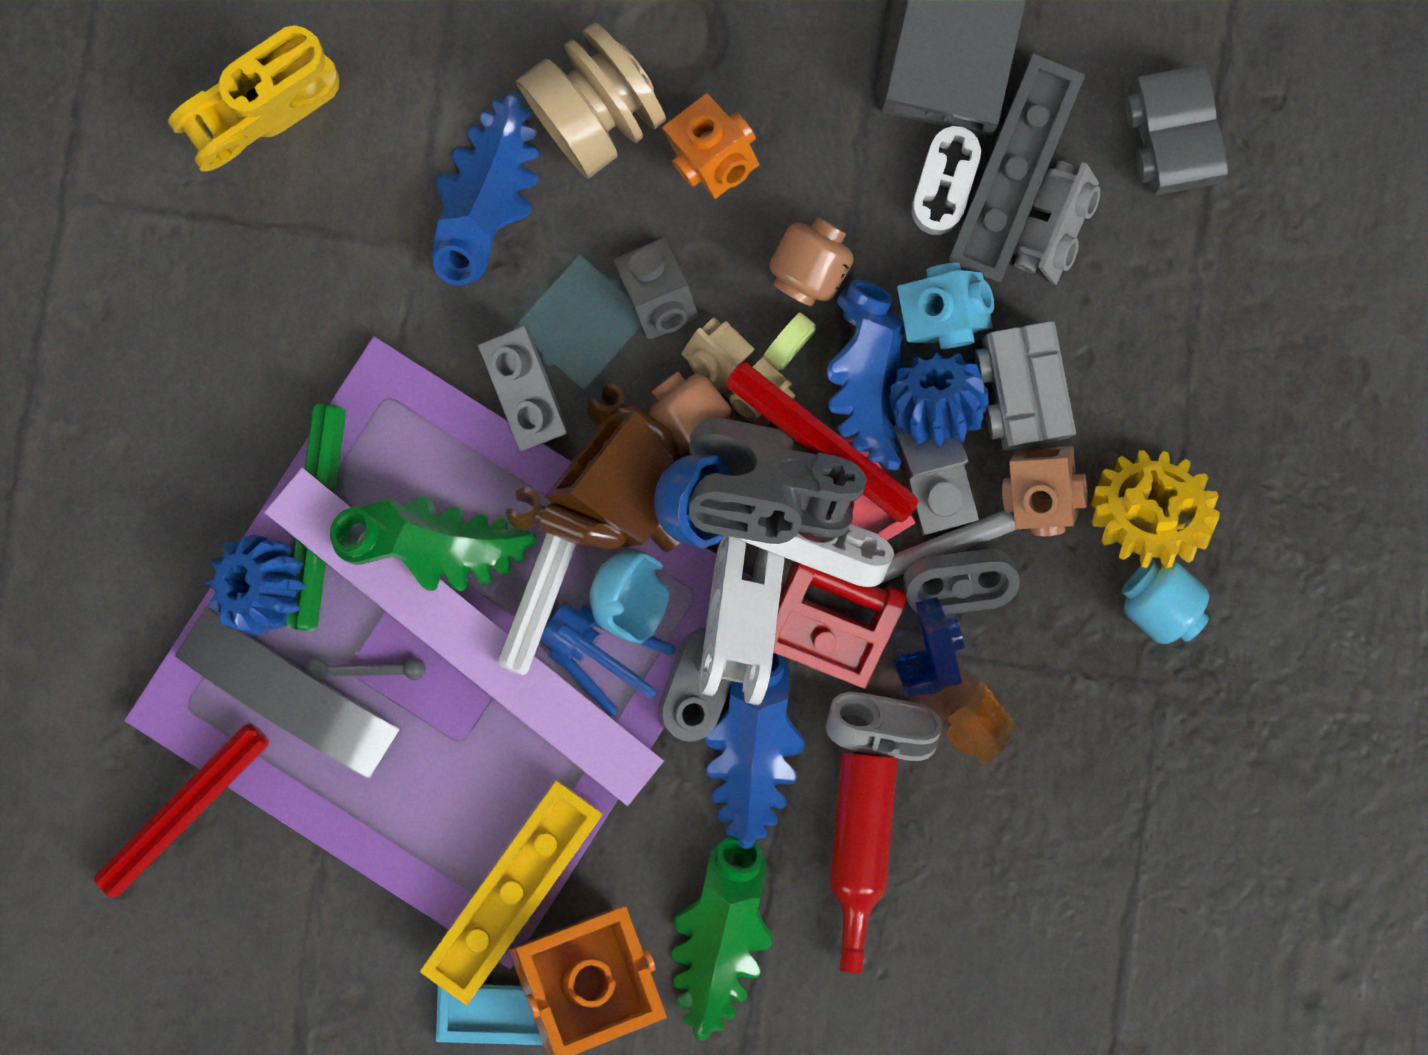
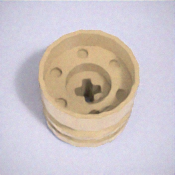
M595 22L583 30L584 39L593 53L592 57L575 40L570 39L564 44L567 57L574 69L568 75L551 60L545 58L516 80L523 97L547 132L571 163L587 179L618 157L614 142L608 133L612 128L616 127L624 136L635 143L643 138L642 131L632 113L635 112L652 129H656L666 121L665 114L654 94V87L638 61L623 44L613 39L600 24Z

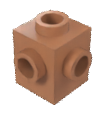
M1073 446L1016 450L1009 461L1011 478H1004L1002 484L1005 512H1014L1015 529H1031V534L1034 536H1053L1064 533L1066 531L1065 527L1074 526L1079 514V508H1087L1088 501L1085 473L1076 474ZM1041 491L1047 492L1049 495H1045Z

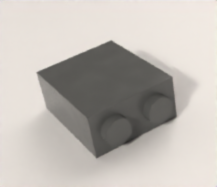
M907 0L882 112L945 127H964L972 133L991 137L999 122L1026 0Z

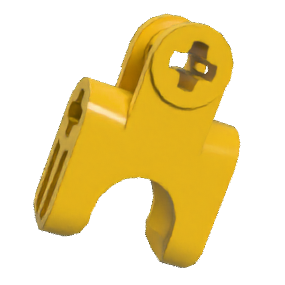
M296 25L284 27L229 64L223 70L218 84L206 92L202 90L180 105L170 115L168 124L174 133H185L198 151L194 161L200 171H211L231 161L258 138L273 137L282 133L334 98L339 89V75L335 64L324 55L319 39L311 31ZM205 124L213 134L212 139L204 129Z

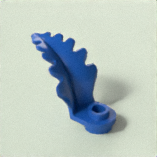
M510 92L505 100L495 99L493 101V108L496 113L488 110L481 113L480 120L485 130L477 126L469 128L468 137L475 145V150L461 147L453 150L452 159L460 169V173H442L437 177L435 185L441 197L444 211L437 224L432 248V260L437 275L449 284L462 286L478 280L488 266L497 230L527 217L531 212V203L518 195V191L531 188L538 183V175L521 166L522 163L535 160L539 156L538 147L525 144V141L531 140L536 136L537 129L532 125L524 123L525 120L532 117V112L523 107L522 97L517 92ZM455 251L462 253L467 259L459 257Z
M853 280L848 289L841 290L837 303L844 310L843 317L856 326V332L851 341L828 365V379L842 387L829 400V409L833 413L849 416L848 419L838 426V431L843 437H856L851 444L859 452H869L867 458L871 462L881 463L892 471L898 470L901 464V458L898 456L900 449L894 443L897 441V435L893 424L889 420H895L894 411H891L889 394L891 393V385L895 384V379L897 378V369L904 368L900 344L905 326L904 322L890 309L893 298L888 292L870 282Z
M773 653L770 679L761 704L753 705L746 703L744 692H742L743 683L731 681L729 708L718 719L713 731L704 738L706 745L722 751L720 756L713 759L706 766V774L709 777L727 781L711 794V799L714 803H728L719 810L718 819L721 822H732L726 828V834L736 837L739 846L744 849L751 848L756 839L767 837V831L763 825L774 826L777 824V815L770 807L783 809L786 807L787 799L775 788V785L794 784L797 779V772L785 762L784 757L802 753L805 746L804 738L786 714L789 666L784 657Z

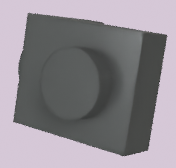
M665 237L613 259L647 339H654L663 334L675 332L684 325L698 319L699 315L688 284Z

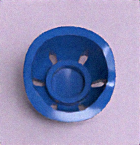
M702 454L684 456L671 464L663 472L657 483L654 494V508L657 520L662 529L680 543L705 549L720 542L724 536L700 530L694 525L689 514V497L698 482L705 476L714 473L730 475L726 463L719 456Z

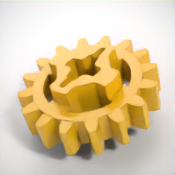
M1145 450L1138 452L1135 464L1121 456L1117 459L1114 471L1105 469L1102 472L1099 485L1095 488L1091 506L1096 508L1092 524L1095 527H1105L1101 540L1104 545L1115 542L1122 545L1119 558L1124 560L1134 552L1140 555L1141 567L1147 568L1152 558H1160L1165 569L1172 568L1177 554L1189 563L1193 561L1197 548L1205 550L1208 547L1220 516V512L1214 509L1219 497L1218 493L1215 491H1204L1208 476L1205 473L1197 474L1193 477L1188 473L1191 461L1185 459L1178 466L1170 464L1169 452L1165 451L1161 453L1158 461H1150L1148 454ZM1125 491L1124 497L1119 498V496ZM1192 520L1191 523L1186 528H1184L1186 521Z

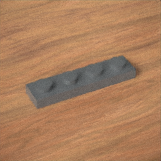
M1034 53L1032 54L947 263H960L961 270L981 272L986 282L995 286L1000 285L1083 83L1085 74Z

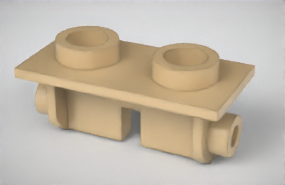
M714 317L702 329L699 328L694 333L681 355L689 361V365L695 374H705L711 380L714 386L730 401L731 407L738 416L755 425L767 427L771 421L731 391L726 385V379L730 373L754 351V348L727 321L721 324ZM764 357L753 366V368L792 399L796 397L789 389L792 383Z

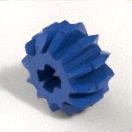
M938 351L933 359L925 361L914 356L911 368L897 369V378L895 379V384L891 385V393L889 394L891 411H894L895 422L901 434H911L917 445L929 439H934L940 448L945 439L954 438L964 443L967 430H980L983 414L987 412L986 406L989 404L988 391L984 387L982 374L979 372L977 364H966L961 354H956L949 359H943Z
M259 535L243 536L241 541L235 540L224 543V557L210 560L216 570L215 577L204 583L215 592L207 607L220 612V624L252 635H261L262 633H268L270 629L277 630L281 627H287V613L301 610L295 600L296 592L307 587L296 579V575L304 563L296 560L294 557H290V546L285 545L281 541L268 540L267 537Z

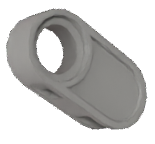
M846 692L835 697L832 701L826 723L828 736L841 747L909 761H921L931 757L935 753L943 727L941 718L928 706L861 692ZM846 715L856 716L864 719L869 725L854 726L845 722L842 717Z

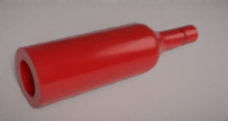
M841 752L830 885L843 913V948H841L840 971L863 973V948H865L868 918L874 906L885 895L887 889L898 758Z

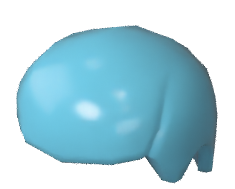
M626 549L619 551L600 566L590 589V605L596 623L603 630L616 637L637 644L643 643L655 633L664 618L670 599V588L660 581L655 574V569L661 570L663 568L662 563L643 551Z

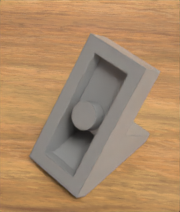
M895 425L896 442L900 449L899 453L910 492L919 500L915 511L922 536L978 521L979 517L964 466L969 461L962 443L954 438L944 440L941 448L934 439H929L917 445L911 434H901L899 427Z

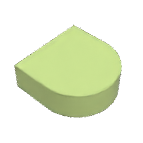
M799 312L777 336L763 357L777 371L783 370L815 333L816 325Z

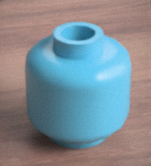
M1152 559L1147 568L1140 566L1127 580L1122 589V594L1126 596L1123 605L1126 616L1158 644H1169L1179 638L1188 642L1202 631L1209 620V616L1204 613L1209 601L1207 588L1176 560H1174L1172 568L1165 569L1161 562L1157 563Z

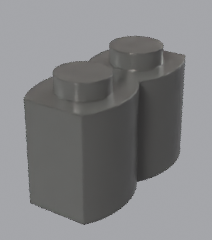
M1206 65L1137 77L1132 86V94L1125 96V109L1130 128L1138 127L1143 141V148L1136 151V164L1141 182H1150L1154 196L1220 184L1228 175L1223 139L1216 119L1213 90Z

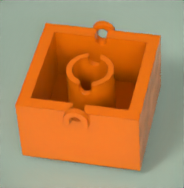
M626 906L612 908L508 949L546 1055H576L667 1018L651 972L656 970L653 958L647 948L642 950ZM644 957L647 961L648 967L645 964Z

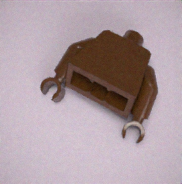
M616 384L605 385L602 391V398L612 406H604L597 399L590 398L587 409L588 416L592 422L600 425V427L545 495L551 504L547 507L540 505V498L537 492L528 487L520 488L515 492L516 499L529 503L533 509L528 513L520 514L508 508L506 509L507 519L513 527L521 530L529 529L538 522L542 531L573 544L613 551L619 547L642 545L650 538L663 552H669L676 548L680 542L674 540L660 526L654 508V494L663 472L678 460L671 431L633 404L625 406L623 404L625 396L620 386Z

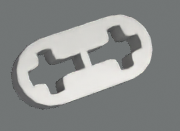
M952 126L940 131L932 141L912 202L911 213L915 224L920 230L931 235H942L950 232L957 226L966 207L979 164L981 147L976 136L964 127ZM952 141H958L962 144L961 153L969 156V161L960 160L952 177L943 174L947 156L939 152V147L948 149ZM939 185L949 188L945 206L953 209V215L944 214L938 222L929 219L930 209L922 205L923 201H933Z

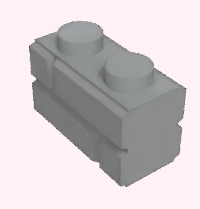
M1055 321L986 334L982 339L983 349L975 350V364H977L978 370L982 374L983 382H990L994 404L986 406L987 412L985 414L991 439L1000 438L1002 449L1010 450L1064 440L1076 435Z

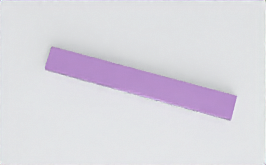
M301 468L264 513L628 806L664 760L535 656L529 671L525 675L512 673L499 666V658L508 634L443 581L439 580L436 590L428 591L418 583L408 567L398 558L390 557L367 564L352 565L338 557L330 540V528L335 517L343 510L351 507ZM365 532L360 535L358 542L362 539Z

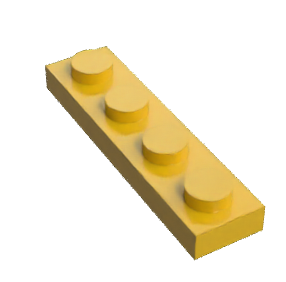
M557 779L419 972L467 1006L604 812Z

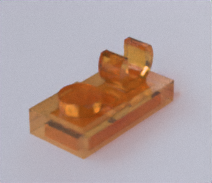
M980 681L964 694L960 702L947 717L951 726L945 734L959 752L962 751L969 757L975 754L984 766L1002 753L1017 725L983 681Z

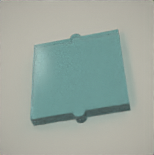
M579 254L514 329L527 325L531 336H535L537 341L534 343L536 349L544 355V363L548 366L554 364L580 388L585 390L639 330L641 323L630 298L620 290L619 281L615 279L609 281Z

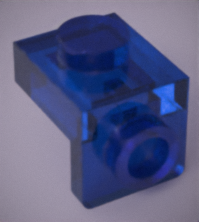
M937 597L915 603L925 650L894 659L895 670L906 697L920 694L931 695L940 692L946 687L962 683L955 651L965 649L961 629L955 615L946 618Z

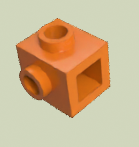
M708 93L662 127L677 155L672 162L680 175L692 188L701 183L714 199L718 198L729 188L742 183L748 174L760 165L750 146V143L756 140V137L747 122L737 112L728 116Z

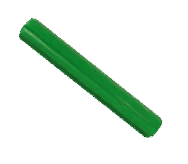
M316 404L313 406L304 470L336 495L346 411L344 408L336 405ZM295 538L292 557L304 563L296 575V579L307 587L296 592L295 600L301 610L287 613V628L300 631H315L319 624L327 563Z

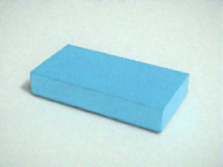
M483 983L467 1006L438 986L436 1042L543 1045L521 984Z

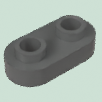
M983 549L924 557L911 564L903 576V588L909 606L915 612L924 616H940L998 608L1010 602L1017 594L1020 586V578L1012 558L1007 553L997 549ZM993 571L989 575L980 576L982 572ZM937 578L935 581L931 583H924L930 579Z
M706 628L696 629L683 639L658 706L659 719L665 730L677 739L687 742L701 740L713 731L731 686V681L721 679L715 695L709 696L701 694L699 691ZM688 704H698L700 708L698 718L691 723L684 722L682 718L683 709Z

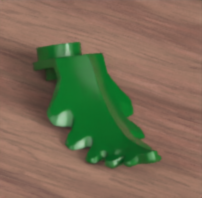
M418 496L404 505L391 499H386L360 507L347 508L335 517L330 528V540L337 556L352 565H362L390 557L398 558L408 567L418 583L428 591L438 588L440 575L446 577L454 590L464 591L467 587V574L469 570L473 572L480 584H489L492 581L490 568L494 567L501 575L509 573L511 570L510 558L513 557L519 563L524 561L525 551L536 544L537 536L532 531L521 530L513 526L508 529V522L502 518L496 519L491 526H487L488 517L484 514H477L469 523H464L462 510L457 506H450L442 515H437L433 502L425 496ZM365 532L362 539L358 542L360 535Z
M734 836L725 838L713 848L709 857L702 896L693 904L677 913L673 918L674 929L689 937L688 941L673 947L670 952V957L673 961L687 965L690 968L675 975L672 980L675 988L688 990L677 998L676 1004L681 1009L690 1010V1012L683 1016L682 1021L684 1024L693 1027V1035L698 1040L707 1039L711 1031L723 1030L724 1025L720 1017L726 1019L735 1017L736 1010L729 999L744 1002L747 998V991L738 982L737 978L753 979L759 977L761 973V967L749 952L766 950L771 946L773 940L769 929L758 911L766 872L765 857L756 842H754L751 848L744 849L739 846L737 838ZM731 865H738L743 869L735 868Z

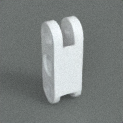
M724 535L720 541L714 565L699 691L701 694L713 696L719 687L721 679L743 683L742 692H744L745 702L759 705L765 696L770 679L784 557L759 548L752 582L741 580L746 542L736 537Z

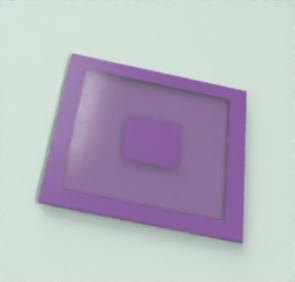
M374 336L330 403V405L340 406L346 411L336 495L350 507H360L386 499H391L404 505L418 496H425L433 502L437 515H442L450 506H457L462 510L464 523H469L477 514H484L488 517L487 526H491L496 519L502 518L508 522L509 529L512 525L507 519L506 509H513L520 514L528 513L533 509L529 503L516 499L515 492L523 487L531 488L537 492L540 498V505L547 507L551 502L545 495L572 463L543 443L520 452L507 420ZM308 438L244 535L246 537L259 535L267 537L268 540L281 541L291 547L290 557L293 555L295 537L264 512L301 468L304 469ZM538 522L535 526L524 529L532 531L537 536L536 544L525 551L524 561L519 563L511 557V570L505 575H501L494 567H491L492 581L486 585L480 584L473 572L469 570L466 589L464 591L454 590L507 634H509L547 534L540 529V523ZM650 538L642 545L619 547L613 551L576 544L546 626L564 603L569 604L577 611L584 604L591 608L590 589L600 566L619 551L626 549L643 551L663 565L661 570L655 569V574L660 581L670 588V599L664 618L652 636L673 644L676 648L674 654L667 655L655 649L616 637L595 626L593 627V629L601 634L595 645L656 689V695L653 698L646 697L588 655L582 662L572 657L617 707L616 714L608 716L647 748L651 749L664 728L659 719L658 706L679 647L689 633L699 628H706L717 554L708 548L701 549L684 543H680L669 552H663ZM326 564L319 624L315 631H300L281 627L277 630L270 629L268 633L253 636L256 637L255 640L305 670L308 662L315 659L323 660L327 665L405 663L406 660L413 657L419 658L424 662L425 673L418 680H410L405 675L328 676L322 681L347 698L355 699L401 728V731L372 777H365L259 715L175 657L205 607L208 606L215 592L210 588L124 721L198 769L242 726H245L247 723H253L268 737L269 745L228 788L447 929L452 927L554 782L558 779L604 812V814L509 948L528 942L618 801V798L335 569ZM743 571L741 580L752 582V576ZM440 575V580L453 589L446 577ZM539 641L534 656L606 713L564 667L548 657L552 649ZM507 949L499 962L511 969L513 961Z

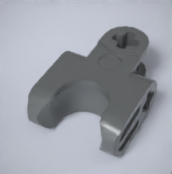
M719 417L706 418L690 434V455H717L726 463L730 475L719 473L707 475L693 489L689 497V514L694 525L700 530L768 544L788 542L796 537L799 531L811 532L812 534L828 538L843 536L849 531L853 519V514L849 507L850 501L857 500L862 496L867 481L864 472L853 462L823 453L816 455L801 452L797 442L780 429ZM831 475H835L834 482L830 478ZM827 511L828 514L831 516L829 519L825 518Z

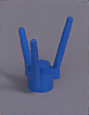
M564 603L549 621L540 639L542 643L552 649L548 657L564 667L608 715H615L617 707L572 657L582 662L588 655L632 688L637 689L648 698H653L656 695V689L595 645L601 634L593 629V627L602 628L596 623L592 609L584 604L577 611L569 604ZM655 636L649 637L640 644L667 655H672L676 651L673 644L660 640Z

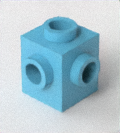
M947 263L926 269V279L897 286L907 342H939L941 349H949L972 344L975 342L973 333L993 329L990 314L994 310V298L992 290L984 280L983 273L964 271L961 270L960 263Z

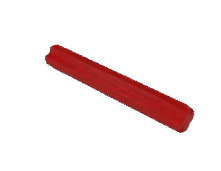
M740 362L727 377L726 385L731 391L811 454L823 453L838 456L856 464L864 472L867 480L863 495L897 522H904L914 512L919 500L913 493L875 463L871 462L865 455L747 362Z
M247 723L245 726H242L95 874L94 882L96 886L111 898L121 894L268 747L269 739L264 732L253 723Z

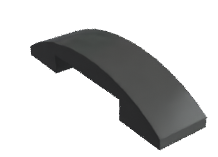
M205 607L175 657L212 684L283 730L367 778H371L401 731V728L355 699L347 698L255 640V636L220 624V614Z

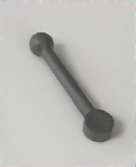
M415 657L409 658L405 663L327 665L323 660L315 659L307 663L304 671L320 681H324L328 676L405 675L410 680H418L423 677L426 668L424 662Z

